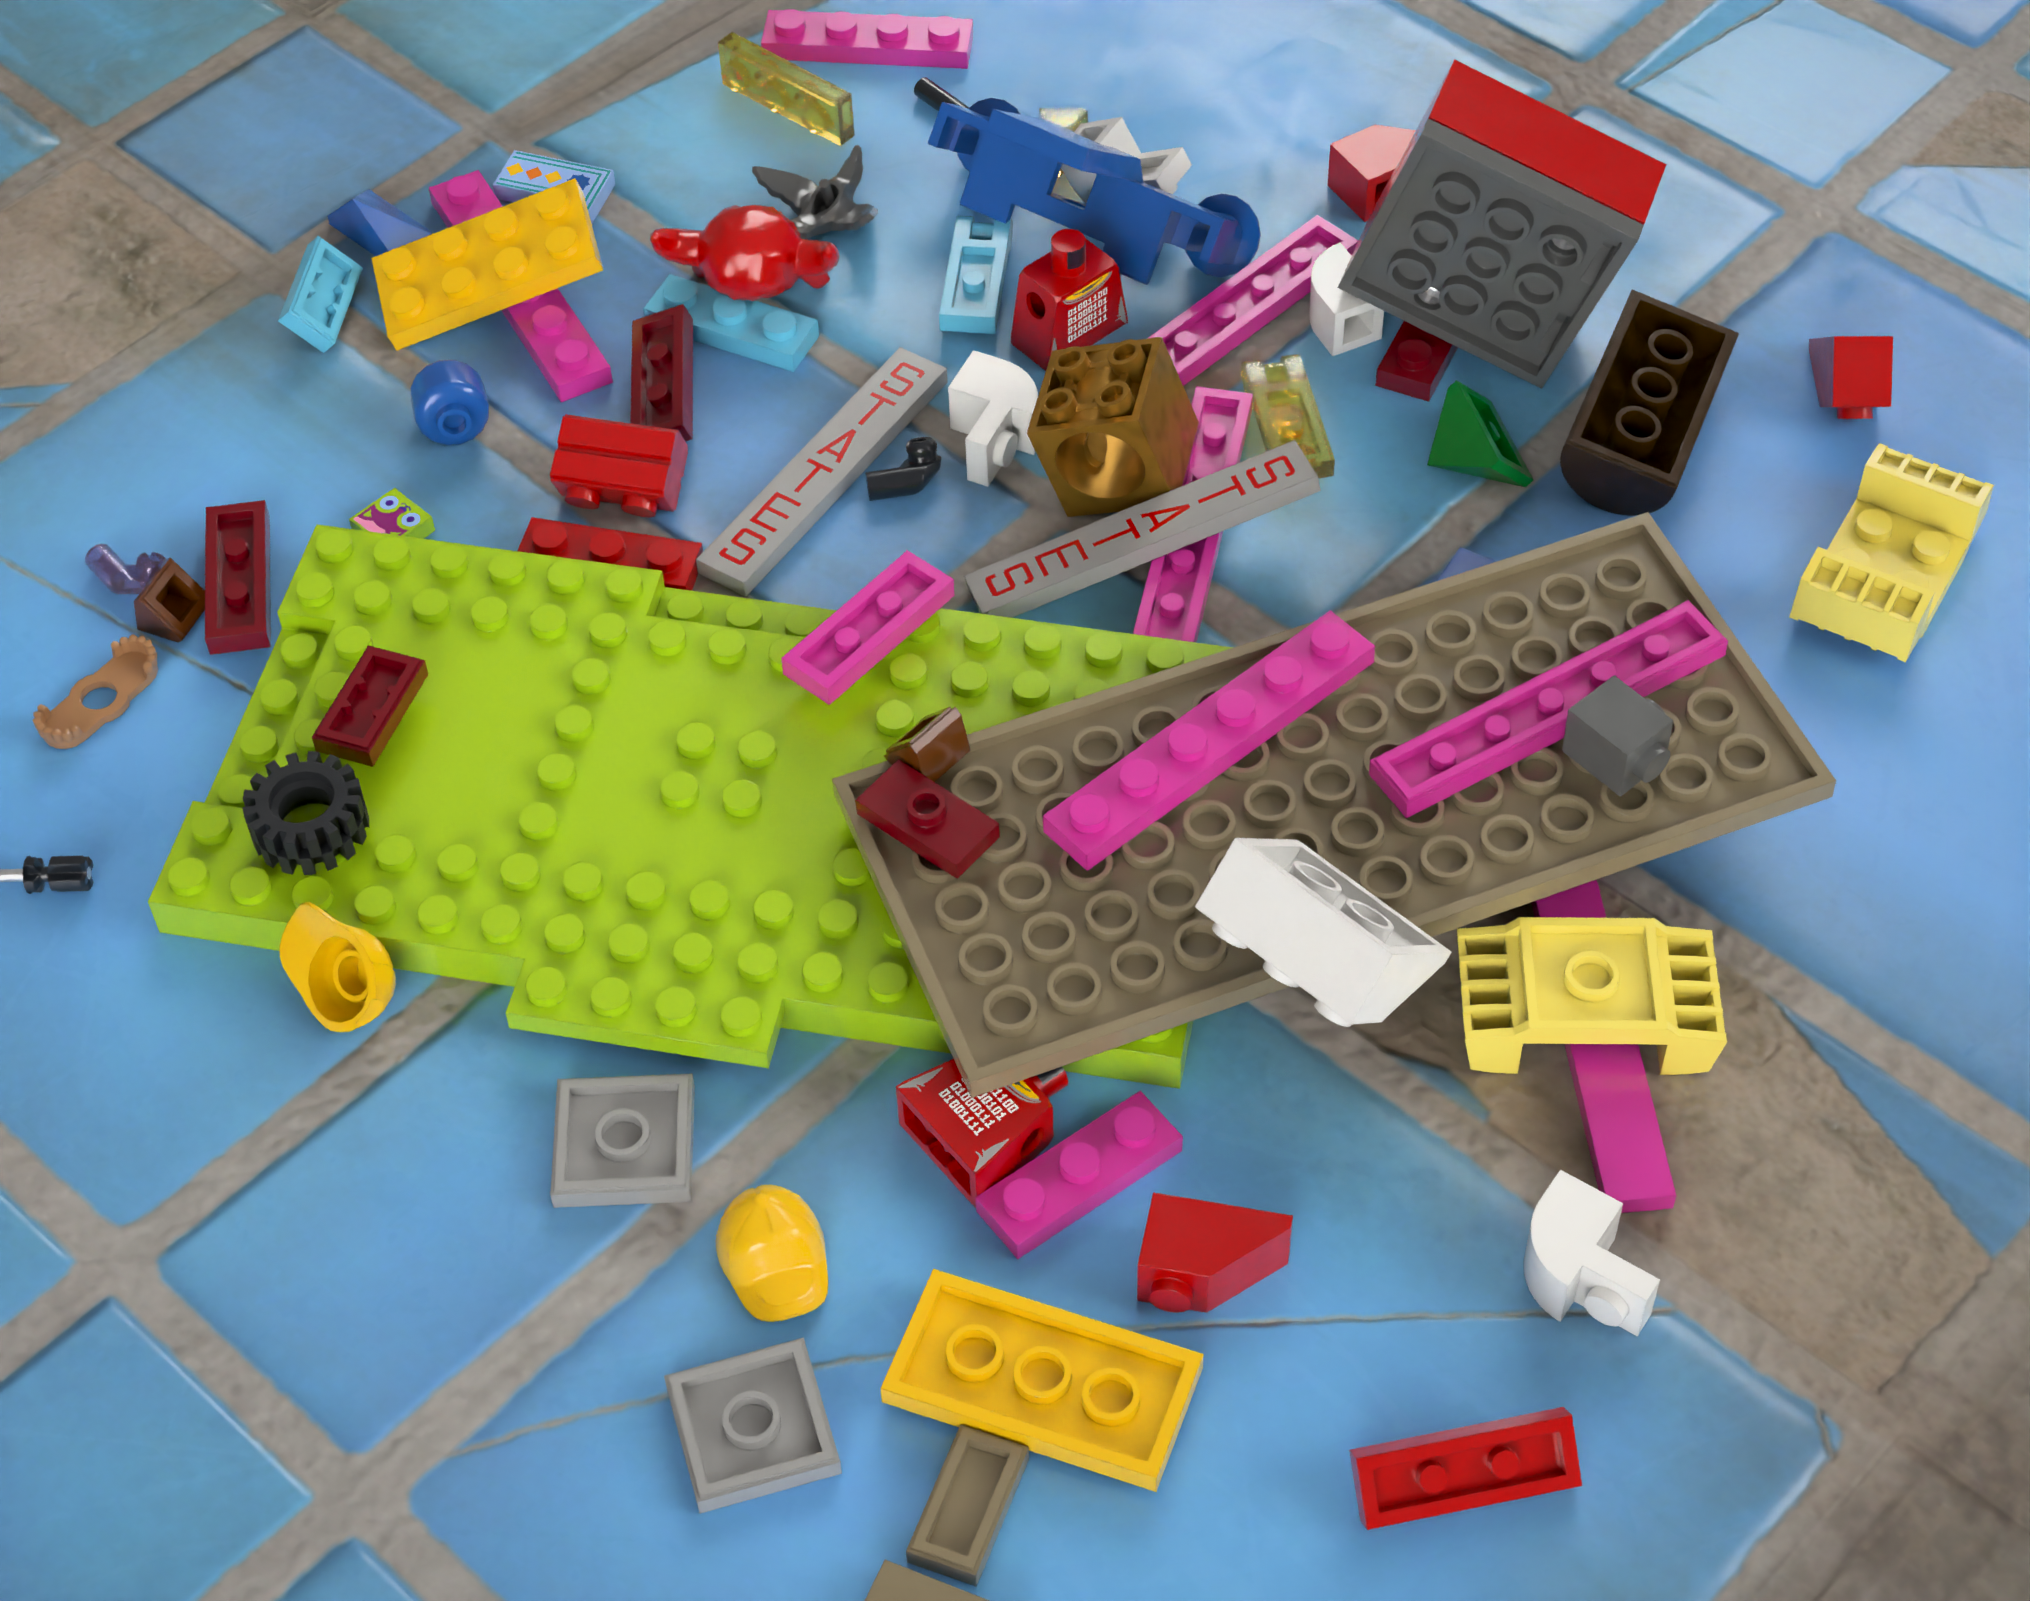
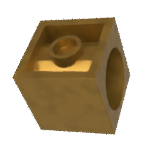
M1162 337L1139 340L1129 339L1116 343L1053 350L1027 435L1067 517L1120 512L1181 487L1199 421Z

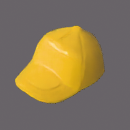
M311 902L302 903L295 910L282 934L279 946L280 960L288 977L301 994L311 1013L326 1029L334 1032H350L379 1017L393 997L396 985L393 964L384 945L367 931L339 922Z
M761 1185L756 1188H750L734 1198L724 1211L715 1242L720 1266L745 1309L753 1317L766 1322L784 1321L817 1309L824 1303L828 1294V1270L823 1231L808 1204L793 1191L776 1185Z

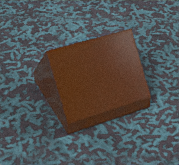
M168 558L162 563L134 600L137 630L174 642H180L205 611V590L172 558Z
M948 707L925 716L886 750L887 753L884 757L891 765L899 759L932 781H937L971 751L961 713L956 707Z

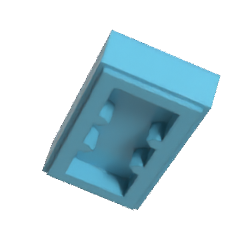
M317 236L306 247L278 322L321 352H326L336 342L363 267Z

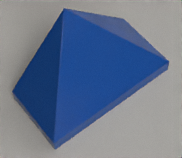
M370 189L356 196L327 216L331 226L374 256L434 234Z

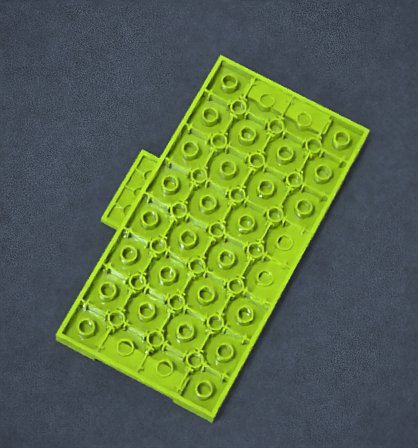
M316 524L277 611L282 627L209 794L205 802L192 801L150 895L148 904L159 933L280 951L279 946L282 934L295 910L302 903L311 902L339 922L363 929L380 940L389 953L394 969L514 987L505 1013L508 1026L511 1029L769 1068L780 1028L951 1054L835 798L832 779L887 761L884 755L892 744L925 716L948 707H956L961 713L966 734L968 735L1234 647L940 608L834 702L828 705L783 675L781 658L837 610L669 588L664 586L663 573L660 570ZM368 645L425 660L428 676L375 765L371 767L340 758L342 767L348 763L354 770L356 778L359 779L367 807L369 827L365 828L367 837L363 845L353 842L356 854L349 860H346L341 854L336 855L338 867L327 871L324 862L315 864L316 874L304 875L301 865L296 866L293 875L283 873L279 863L274 868L267 865L263 855L259 856L254 848L242 807H245L242 799L245 789L253 790L250 783L252 777L258 773L267 778L268 774L265 765L273 760L277 762L280 768L288 765L285 756L297 752L299 762L307 761L308 751H315L311 737ZM320 753L323 763L329 755ZM324 804L303 805L291 811L283 820L293 823L310 821L322 815L330 806ZM1193 1021L1062 1067L1066 1072L1180 1089Z

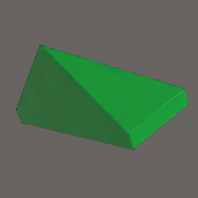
M1457 380L1447 389L1427 465L1526 488L1534 479L1491 400Z

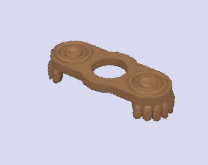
M132 634L129 636V639L121 637L119 642L113 641L111 643L113 658L94 674L79 680L70 690L69 696L50 711L45 705H38V711L33 713V723L44 741L56 749L76 747L87 740L105 723L111 722L123 715L129 707L130 701L150 685L157 676V652L151 640H146L143 635L137 637ZM104 687L111 688L117 692L116 699L107 707L90 709L82 704L84 697L94 689Z

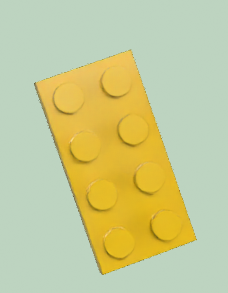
M576 178L371 258L387 337L397 351L603 271L584 193Z
M933 1269L880 1388L882 1403L956 1427L962 1424L1028 1446L1029 1451L1157 1492L1201 1375L1204 1354Z

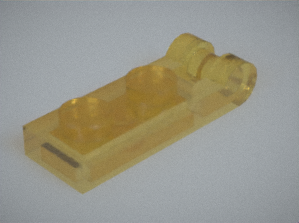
M1300 355L1281 356L1280 362L1262 365L1260 359L1243 361L1241 363L1243 389L1245 393L1253 394L1252 408L1265 450L1269 451L1295 440L1318 478L1334 476L1335 459Z

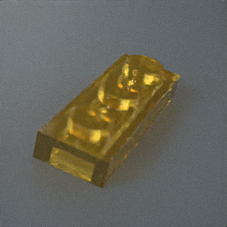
M734 32L729 33L718 42L722 84L839 146L845 144L855 135L851 93Z

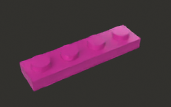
M795 9L768 10L761 40L762 59L968 69L973 41V19L952 18L949 16L917 17L899 14H851L843 11L828 13L806 12Z

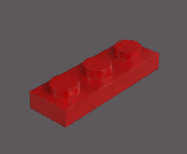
M531 517L517 551L660 570L663 573L665 587L692 591L698 577L696 559L703 553V547L700 542Z
M1564 1407L1349 1450L1360 1521L1367 1530L1582 1486L1572 1414Z

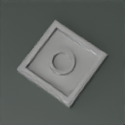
M693 1073L557 1079L550 1192L553 1208L691 1202L695 1097Z
M804 1338L664 1376L700 1514L842 1474L840 1459Z

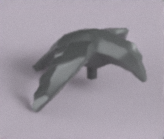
M859 145L854 146L838 174L830 180L822 179L819 182V186L807 178L790 172L760 166L752 167V173L757 178L758 184L766 188L772 197L780 198L782 202L789 205L798 215V217L790 220L794 222L801 235V239H810L813 236L829 231H844L845 229L855 231L865 226L878 214V209L872 205L856 204L853 202L855 190L861 181L863 173L862 151Z

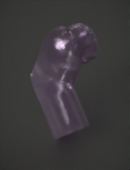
M102 543L92 547L85 556V563L88 568L115 594H140L166 560L159 553L152 552L149 558V555L144 552L137 557L136 565L126 564L110 546Z

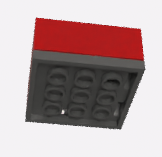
M1454 59L1372 210L1337 288L1542 389L1638 242L1667 164Z

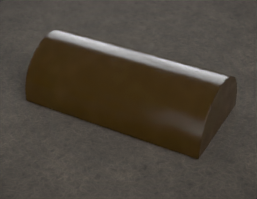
M1631 290L1561 452V470L1573 491L1591 505L1619 515L1636 516L1647 512L1652 513L1664 507L1672 499L1679 485L1739 333L1638 291Z

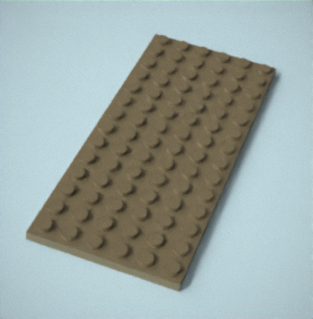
M1649 512L1336 614L1375 645L1374 663L1088 871L1043 832V815L1313 622L968 734L967 738L971 751L935 783L999 823L1000 838L958 879L857 814L855 800L892 766L888 761L833 778L832 782L835 798L971 1098L1290 987L1271 977L1263 969L1265 960L1250 948H1238L1217 936L1212 930L1214 921L1195 908L1235 838L1299 840L1426 934L1433 937L1831 798L1836 779ZM1687 600L1728 640L1725 656L1644 697L1656 702L1665 714L1673 720L1668 746L1671 755L1666 767L1655 779L1648 783H1644L1641 780L1621 797L1562 751L1564 738L1408 818H1405L1369 775L1371 759Z

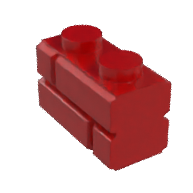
M567 414L563 416L557 440L558 448L555 449L550 471V481L558 492L565 496V502L583 509H598L600 501L621 504V509L624 512L646 518L655 517L657 510L671 512L676 510L681 489V477L684 475L688 456V445L679 430Z

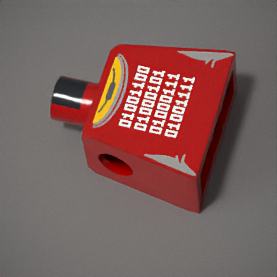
M1062 229L1057 231L1051 238V251L1024 267L1019 274L1011 344L1045 371L1053 350L1091 346L1128 323L1118 265L1113 258L1087 240L1078 230Z
M951 1059L896 1086L899 1124L976 1208L975 1197L1034 1160L1050 1144L1054 1137L1053 1106L1048 1098L1068 1086V1077L1064 1068L1059 1067L971 1098L954 1059Z

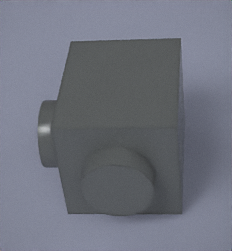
M1614 675L1568 709L1562 751L1621 797L1641 780L1644 783L1652 781L1666 767L1671 755L1668 746L1673 720L1665 714L1656 702L1645 699Z

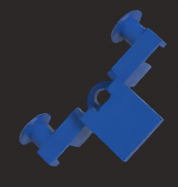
M988 98L977 101L968 109L960 105L941 103L927 144L936 148L957 152L965 169L970 172L960 201V205L1006 224L1011 219L1016 205L1065 227L1078 230L1086 236L1105 243L1102 251L1114 259L1119 267L1120 274L1145 285H1148L1164 243L1184 249L1196 268L1206 275L1221 278L1241 271L1251 263L1258 251L1261 237L1258 218L1250 205L1237 196L1221 193L1206 197L1199 204L1189 202L1144 183L1139 158L1075 134L1074 131L1048 120L1021 115L1017 108L1005 100ZM1062 163L1080 171L1097 174L1086 205L1052 193Z

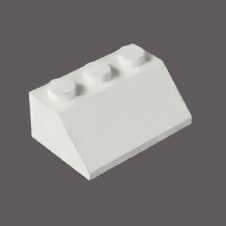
M1235 838L1195 908L1214 921L1212 930L1217 936L1238 948H1250L1265 960L1263 969L1271 977L1287 986L1295 988L1300 986L1317 999L1314 1006L1320 1014L1344 1027H1350L1353 1024L1382 1022L1442 967L1452 953L1299 840Z

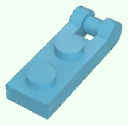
M974 216L956 217L939 311L940 331L996 334L1008 255L1012 246V219L1005 224L994 220V223L975 222Z

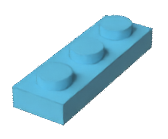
M672 274L668 275L643 308L645 317L684 304L693 318V341L791 372L796 370L819 337L817 319L759 301L733 300L727 295L715 291L710 286Z

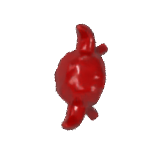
M734 205L724 208L702 231L660 228L654 230L650 235L652 247L658 255L668 261L692 266V270L698 278H705L711 288L727 295L733 300L756 301L762 298H771L790 289L798 279H802L813 288L820 289L829 282L828 272L837 266L840 257L837 247L831 242L801 239V235L794 222L785 217L781 211H777L773 206L749 205L740 207Z

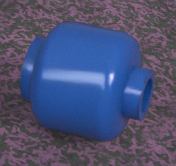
M439 360L426 365L416 375L410 388L411 404L415 422L423 435L432 442L439 444L460 445L473 440L483 431L489 418V403L485 386L477 371L467 363L457 360Z

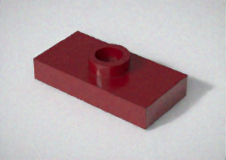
M368 645L311 737L315 751L373 767L428 676L425 660Z
M899 759L855 800L859 816L956 879L1000 838L999 823Z

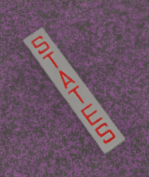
M899 347L696 559L698 574L747 597L948 383L947 368Z
M1293 440L964 575V578L979 613L1013 618L1321 491L1318 476L1297 442Z

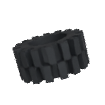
M308 751L307 761L299 762L297 752L285 755L288 765L281 768L273 760L265 765L268 777L266 778L256 773L250 780L253 790L245 789L242 798L245 807H242L244 818L258 855H263L265 863L270 867L274 868L279 863L283 873L292 875L297 865L302 866L304 875L316 874L315 864L324 862L327 871L338 867L336 855L341 854L346 860L354 856L356 852L353 842L363 845L367 837L365 828L369 827V815L359 779L356 778L354 770L347 763L342 767L340 758L331 754L323 763L320 752ZM324 804L330 806L322 815L310 821L293 823L283 820L291 811L303 805Z

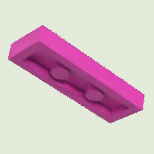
M907 550L781 658L783 675L830 705L955 596L954 579Z
M1138 1091L975 1197L976 1212L1012 1254L1019 1259L1182 1151L1183 1136L1141 1091Z

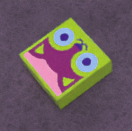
M393 488L349 518L351 529L422 539L435 531L432 516L396 488Z

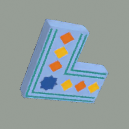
M514 150L495 180L493 187L498 199L515 202L576 178L584 193L591 224H593L616 184L613 170Z

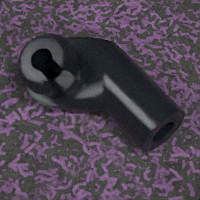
M931 437L913 438L906 444L908 459L900 467L865 472L869 501L914 495L922 491L940 470L941 456L937 455L936 441Z

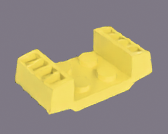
M1879 443L1865 464L1857 498L1828 549L1817 547L1800 579L1789 618L1808 622L1818 626L1820 630L1824 631L1826 629L1844 636L1846 640L1857 641L1871 647L1870 649L1874 651L1880 650L1906 663L1918 640L1923 637L1966 557L1968 549L1987 513L1994 485L1969 478L1960 472L1956 473L1939 467L1938 464L1928 463L1913 457L1911 454L1906 455Z
M1519 917L1506 925L1457 929L1464 1035L1471 1070L1518 1074L1523 1044L1657 1045L1660 1075L1709 1072L1727 1043L1712 930L1665 926L1655 918Z

